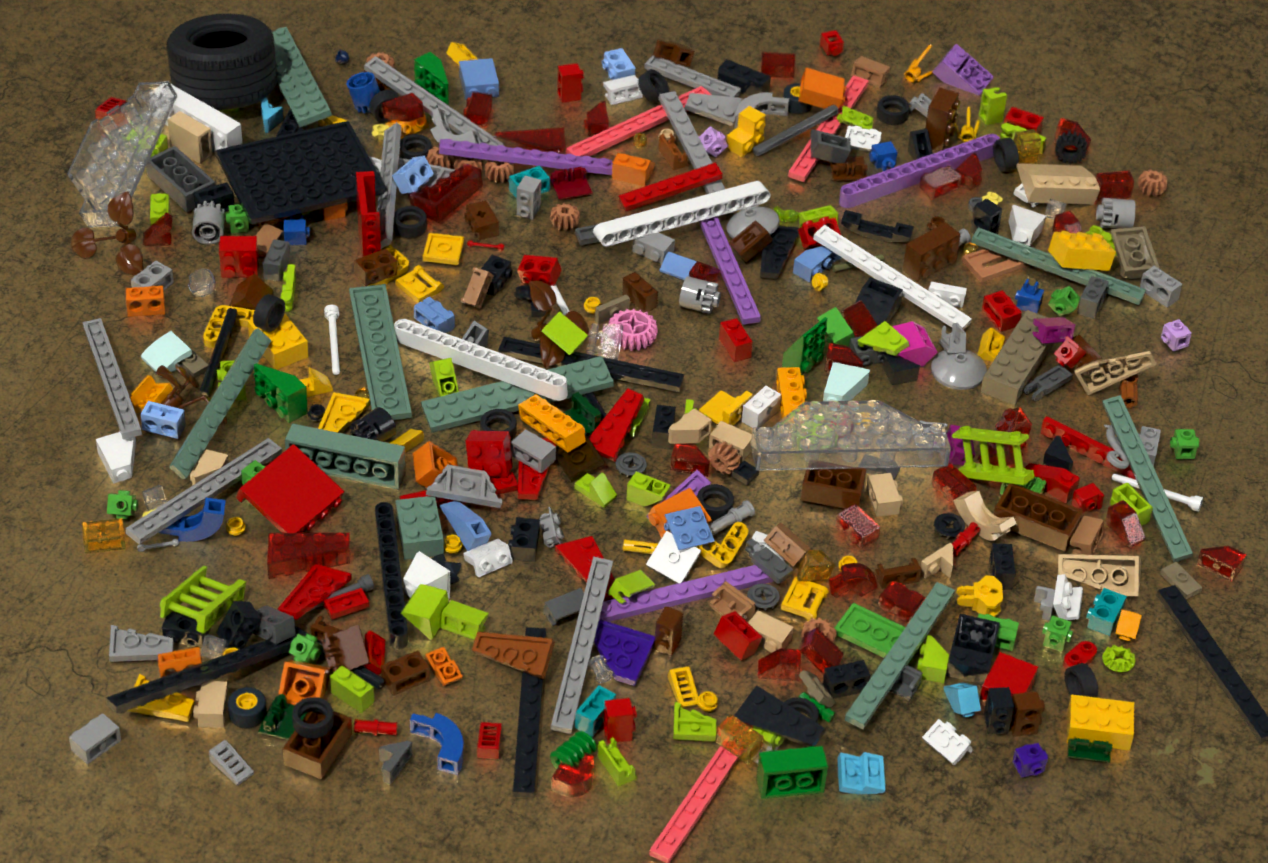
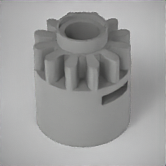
M1103 198L1102 205H1098L1096 211V220L1100 221V227L1108 229L1133 228L1135 201Z
M204 201L203 206L198 204L197 208L194 209L192 235L198 242L202 244H215L220 241V236H223L225 209H220V204L215 205L214 201L210 203Z
M687 276L681 289L679 306L711 314L713 308L718 307L721 298V292L717 291L718 284Z

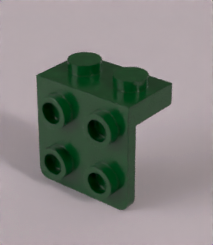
M579 392L572 394V408L563 413L569 415L577 423L582 424L585 429L584 434L589 436L601 423V413Z

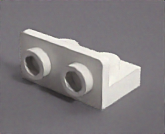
M848 126L845 137L851 139L852 149L871 152L872 145L881 142L882 132L875 129H862L860 126Z
M931 282L928 291L952 306L963 308L967 288Z
M495 539L463 553L465 561L474 566L477 577L486 575L513 562L509 545L500 539Z
M1065 574L1057 575L1053 602L1057 616L1065 620L1079 619L1083 589L1082 587L1072 588V584L1068 582Z
M938 719L922 739L955 766L966 752L970 754L973 752L970 746L972 742L965 735L961 734L959 736L955 733L956 729L949 722L946 721L944 724Z

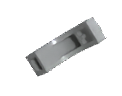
M769 92L748 96L737 107L735 128L738 127L739 113L748 106L764 114L787 116L789 98L772 97V93Z
M439 108L432 110V120L436 127L432 128L431 132L438 143L440 139L481 143L479 133L473 130L460 135H454L450 130L445 111Z

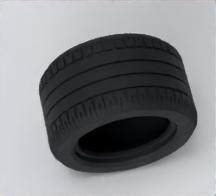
M241 14L206 15L184 22L168 37L166 47L171 84L216 110L237 109L255 104L267 97L277 84L278 75L273 33L266 24L254 17Z

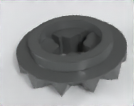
M624 453L616 460V470H619L620 475L625 474L628 477L629 475L633 476L636 471L643 474V471L646 470V460L640 454Z
M761 583L752 586L748 591L747 597L755 602L756 609L763 608L766 611L767 608L773 609L775 605H778L780 595L778 590L772 585ZM762 593H763V596L766 598V600H762V598H761V594H762Z

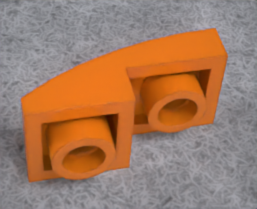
M444 647L425 654L428 665L443 686L463 679L455 661H451Z

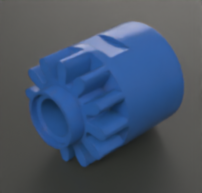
M361 72L350 77L346 85L355 109L358 112L371 113L369 110L370 101L380 90L373 73Z

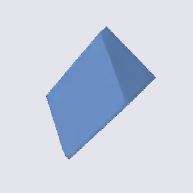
M668 252L660 267V272L685 280L687 276L696 278L700 273V262Z

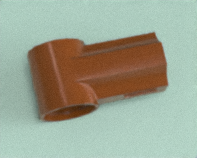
M1137 374L1120 381V395L1126 408L1129 409L1137 406L1138 403L1137 382L1139 377Z

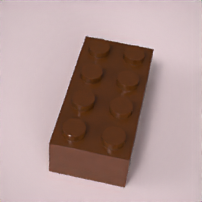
M1009 483L995 506L994 515L999 518L1014 517L1016 524L1010 527L1011 531L1065 552L1081 520L1083 510L1019 485Z

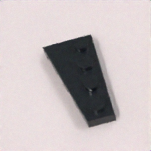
M778 226L770 235L773 241L762 250L760 277L778 279L799 236L798 227Z
M757 685L732 717L733 722L743 723L757 730L768 731L770 734L780 735L806 746L815 747L826 732L823 726Z

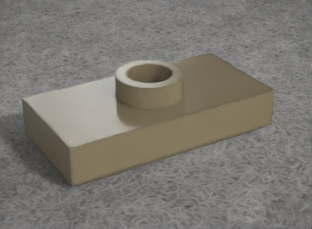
M624 295L596 307V323L599 325L610 320L620 310L625 312L626 308L629 310L630 298Z
M191 349L192 355L181 360L178 364L183 366L195 378L206 372L208 364Z
M1177 562L1161 569L1160 575L1172 586L1176 585L1185 599L1201 592L1202 586Z
M804 670L799 674V677L808 688L807 692L818 703L830 708L835 704V700L815 674Z

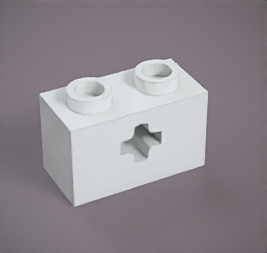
M765 386L743 405L742 422L758 430L780 410L781 394Z

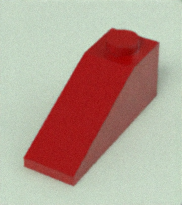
M1029 463L1024 467L1027 470H1034V477L1046 481L1044 490L1046 493L1065 504L1073 498L1074 490L1078 489L1080 477L1065 468Z

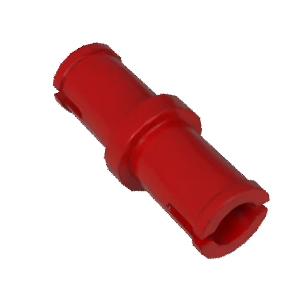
M971 522L963 532L957 535V539L952 543L953 556H958L964 547H968L971 544L972 539L981 530L980 527L975 530L978 524Z
M355 719L354 733H372L373 736H377V734L396 736L397 722L378 721V719H374V721Z

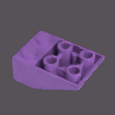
M957 44L954 45L932 71L944 83L976 95H980L994 77Z

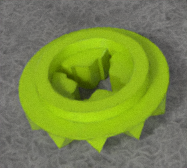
M1113 644L1111 648L1107 647L1102 655L1105 666L1116 672L1131 670L1136 661L1135 654L1131 653L1130 648L1125 649L1123 645L1117 647ZM1116 656H1118V657H1119V656H1123V659H1122V658H1118V659L1115 660V657H1116Z

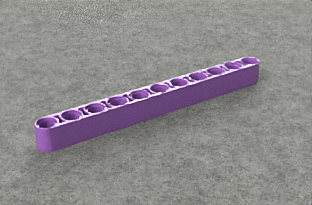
M987 134L846 184L841 187L839 204L843 208H852L994 157L993 145L1000 137L996 134Z

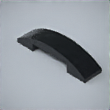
M848 210L844 211L841 224L852 232L883 242L909 241L914 226L898 222L895 227L863 220L861 219L862 214Z

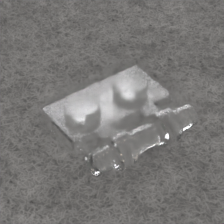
M593 323L588 334L590 339L589 345L586 346V353L590 355L599 354L598 356L618 360L623 326L621 324H603V330L598 331L599 324ZM597 339H601L600 346H596Z

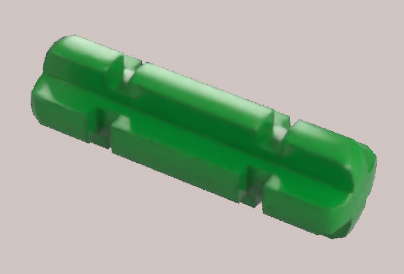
M802 692L799 695L800 698H805L814 703L818 709L819 717L823 716L822 719L831 722L835 717L833 710L830 708L826 709L827 706L818 703L813 697L810 698L811 696L807 693Z

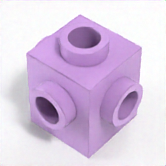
M711 126L699 136L708 155L712 154L717 157L728 147L725 135Z
M1178 319L1164 324L1161 339L1174 352L1189 346L1192 333Z

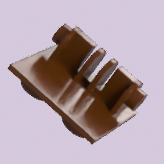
M863 156L847 157L845 163L830 162L833 181H858L867 177L868 165L865 164Z
M359 624L333 635L331 632L323 634L324 637L321 641L328 667L331 669V675L341 666L353 670L370 663Z

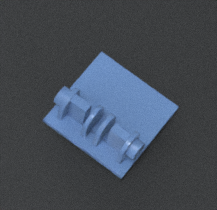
M701 506L665 514L667 523H664V529L672 533L678 551L714 542Z

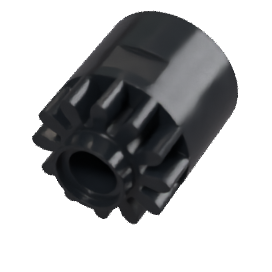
M381 407L375 408L349 426L352 430L350 435L381 442L387 441L396 434L394 420Z

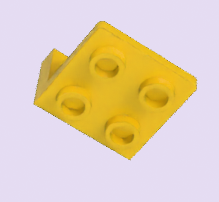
M721 390L703 405L699 412L707 415L716 424L723 421L734 426L742 418L743 405L752 398V393L746 390L741 396L739 395L734 398Z

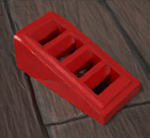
M110 97L95 110L96 120L121 112L127 101Z
M480 722L477 758L499 759L502 723Z

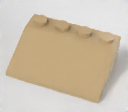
M1020 163L1016 165L1028 202L1094 205L1100 191L1096 177L1083 166Z

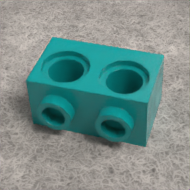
M540 166L509 176V190L516 199L517 187L524 176L541 180V194L550 191V177Z
M1103 588L1101 594H1097L1094 599V608L1090 607L1086 616V619H1089L1087 628L1110 636L1122 609H1124L1127 596Z
M598 685L576 711L575 728L593 737L603 726L605 701L615 700L616 694Z

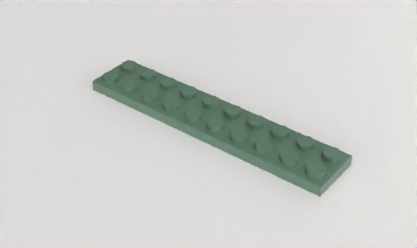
M287 27L278 28L273 31L278 75L277 84L299 127L332 116L328 104Z
M386 285L349 288L371 410L381 407L390 414L393 420L412 418Z
M602 356L548 369V371L566 378L567 398L572 397V394L576 392L582 395L614 387L613 379ZM500 381L421 401V407L431 433L480 421L484 413L489 410L505 409L511 413L519 411L518 404L537 393ZM537 394L542 399H546L548 403L557 401Z

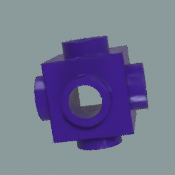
M1039 743L1027 744L1015 749L1012 762L1020 777L1023 778L1039 775L1044 772L1048 756L1046 751L1042 750Z

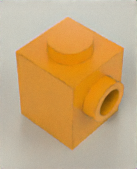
M1122 609L1116 629V634H1119L1120 639L1131 641V638L1136 639L1142 614Z

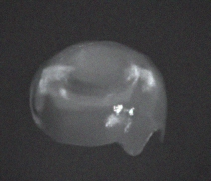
M202 268L196 270L189 276L190 284H188V288L192 295L205 297L214 291L216 280L209 269Z

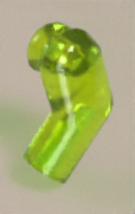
M779 206L773 209L783 222L796 221L799 218V213L796 210H783Z

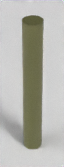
M883 254L874 256L879 260L884 261ZM850 262L833 265L832 270L833 272L855 268L856 266Z

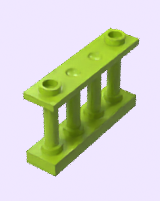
M962 426L952 434V438L963 440L966 461L963 466L957 469L958 477L1026 485L1034 478V470H1027L1023 467L1020 446L1029 439V434H1021L1019 431L1003 432L977 429L970 426ZM970 440L979 441L982 464L973 461ZM987 442L996 443L999 466L990 463ZM1004 444L1013 446L1015 468L1006 465Z
M203 565L176 589L162 598L160 602V617L165 618L174 611L196 619V631L204 634L227 614L233 601H242L244 599L246 581L238 579L234 584L228 586L207 578V567ZM205 585L223 593L217 594L201 587ZM196 594L201 597L212 600V602L208 603L200 599L194 598L191 595ZM184 602L203 610L198 612L181 604Z

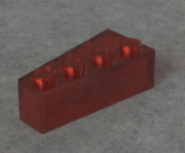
M466 164L449 173V177L436 180V184L430 187L428 185L421 188L422 191L417 194L415 192L409 195L411 206L422 209L428 219L438 223L441 222L483 187L481 169Z
M1021 407L1009 408L1003 412V416L995 425L996 428L994 430L1003 432L1019 431L1021 434H1029L1032 422ZM987 442L990 463L999 466L996 443ZM1026 442L1020 445L1021 450L1026 447ZM1004 444L1006 465L1015 468L1013 446ZM981 453L977 458L980 464H982Z
M350 532L269 533L267 556L268 580L274 579L276 575L285 574V576L294 575L293 572L301 570L309 572L315 564L326 567L350 564Z

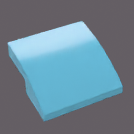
M840 752L837 757L839 792L852 794H879L885 792L883 756L863 752L859 757Z

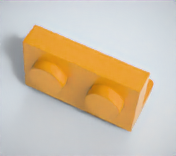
M408 109L404 112L405 114L390 118L391 121L385 123L389 127L396 122L401 125V139L428 127L424 112L414 109Z
M147 375L129 395L134 411L141 413L148 401L161 404L173 390V387L170 383H155L153 377Z

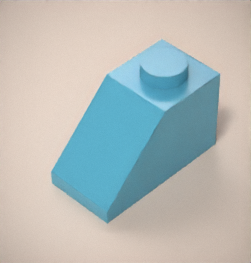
M962 682L943 686L954 713L961 714L962 717H969L975 715L974 712L981 711L976 685Z

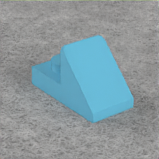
M267 97L261 100L265 133H269L284 120L283 107L272 108V104H268Z

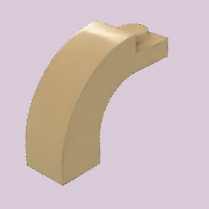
M979 491L967 492L953 500L964 522L968 526L971 522L978 524L975 530L978 527L981 530L977 535L986 540H996L1011 530L1010 527L1016 524L1014 517L999 518L993 515L985 506Z

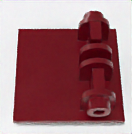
M579 166L573 168V170L569 168V173L567 169H564V171L555 170L554 173H551V176H549L559 200L593 194L584 175L586 174L585 167Z

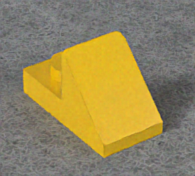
M308 367L309 378L300 380L306 386L307 397L333 391L328 376L311 367Z

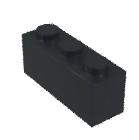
M728 59L718 68V80L741 88L742 94L751 96L769 92L771 79L769 75Z

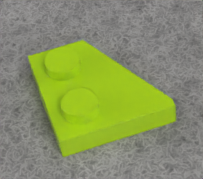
M886 321L857 340L860 347H864V345L871 346L875 351L886 352L893 356L909 346V341Z
M675 702L673 739L716 741V719L704 716L694 709L688 711L681 707V703Z

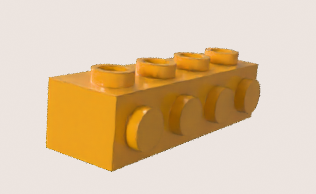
M800 367L777 368L776 385L777 392L781 394L780 412L784 435L794 434L795 423L811 421V416L807 415L809 404L808 401H805L807 392L806 388H803L804 375H801Z
M535 394L518 404L520 419L567 453L586 442L583 425L548 403L546 399H542Z

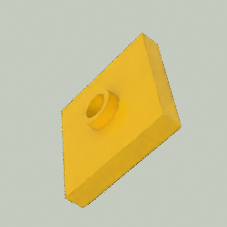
M429 233L423 253V261L459 265L464 237Z

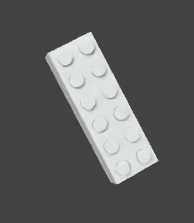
M166 81L151 90L153 118L168 126V119L179 111L185 113L210 128L212 152L214 153L218 149L243 144L241 124Z

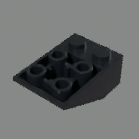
M869 277L846 320L849 327L867 334L884 321L889 323L901 306L903 289Z
M960 614L948 660L946 676L983 684L990 671L1000 622Z

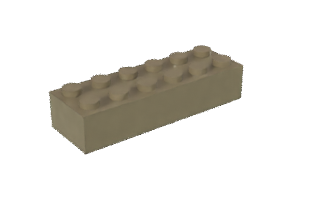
M1026 310L983 376L981 393L1016 405L1023 394L1024 388L1030 383L1055 344L1041 343L1032 333L1035 331L1039 332V328L1033 324L1034 319L1047 317Z

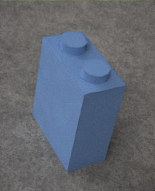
M492 58L459 61V76L465 100L499 97V82Z

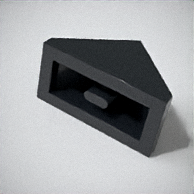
M927 128L910 132L908 152L913 160L932 154Z
M884 354L883 370L891 385L917 381L920 365L897 356Z
M1060 435L1056 436L1045 451L1042 465L1065 468L1071 472L1073 461Z

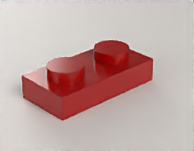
M359 588L324 600V607L332 620L368 608L369 600L363 589Z
M370 630L365 633L364 639L370 663L363 666L379 675L381 674V665H384L386 640Z

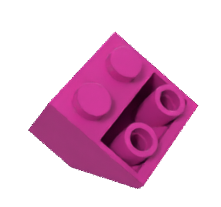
M913 321L892 326L909 341V346L898 353V357L905 358L923 367L938 353L923 326Z

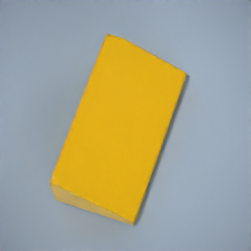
M451 42L446 52L458 65L459 61L479 60L464 44Z
M990 327L982 335L977 355L983 360L993 362L1003 347L1005 336Z
M410 429L390 443L405 446L406 453L424 441V432Z

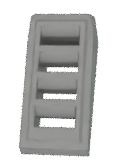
M226 740L209 751L210 761L237 786L254 774V771ZM241 769L243 770V771H242L241 773H239L238 775H235V773L238 772L239 770H241Z

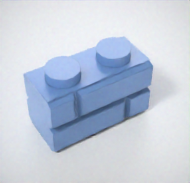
M428 297L423 302H419L414 306V318L422 325L444 333L454 329V313L450 310L447 311L439 301Z

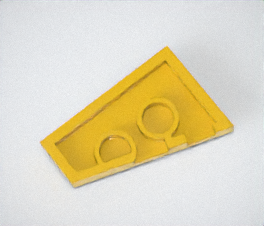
M333 392L318 429L343 433L370 405V399Z
M139 674L134 687L150 681L146 680L145 676ZM173 693L165 696L163 699L148 702L144 706H137L128 711L188 722L195 705L194 700L180 693Z

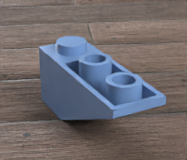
M825 246L806 250L794 259L793 273L811 282L814 274L822 273L829 269L835 261L840 260L842 257Z
M459 501L440 505V508L467 551L488 542L492 533L480 516Z

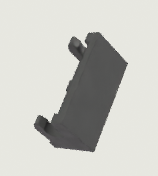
M582 588L545 602L543 613L552 626L556 625V622L560 619L580 612L584 596Z
M906 665L890 691L910 701L921 685L922 672Z

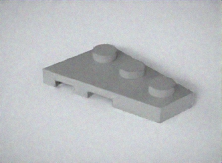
M690 93L684 109L733 126L736 110L742 98Z
M111 625L109 661L158 660V654L173 651V638L152 633L144 635L136 633V630L133 629L126 631L118 629V626Z

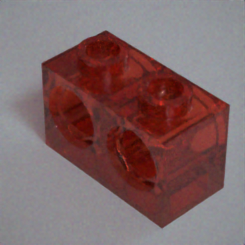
M1130 171L1096 173L1095 177L1100 187L1097 196L1098 201L1103 200V198H1131L1135 181Z

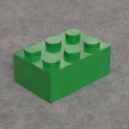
M823 746L759 752L756 780L761 799L824 793L828 765Z

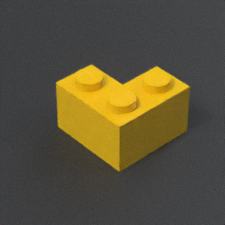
M751 106L740 112L738 127L727 135L726 143L728 147L726 149L743 157L750 153L753 147L762 143L766 125L765 114Z

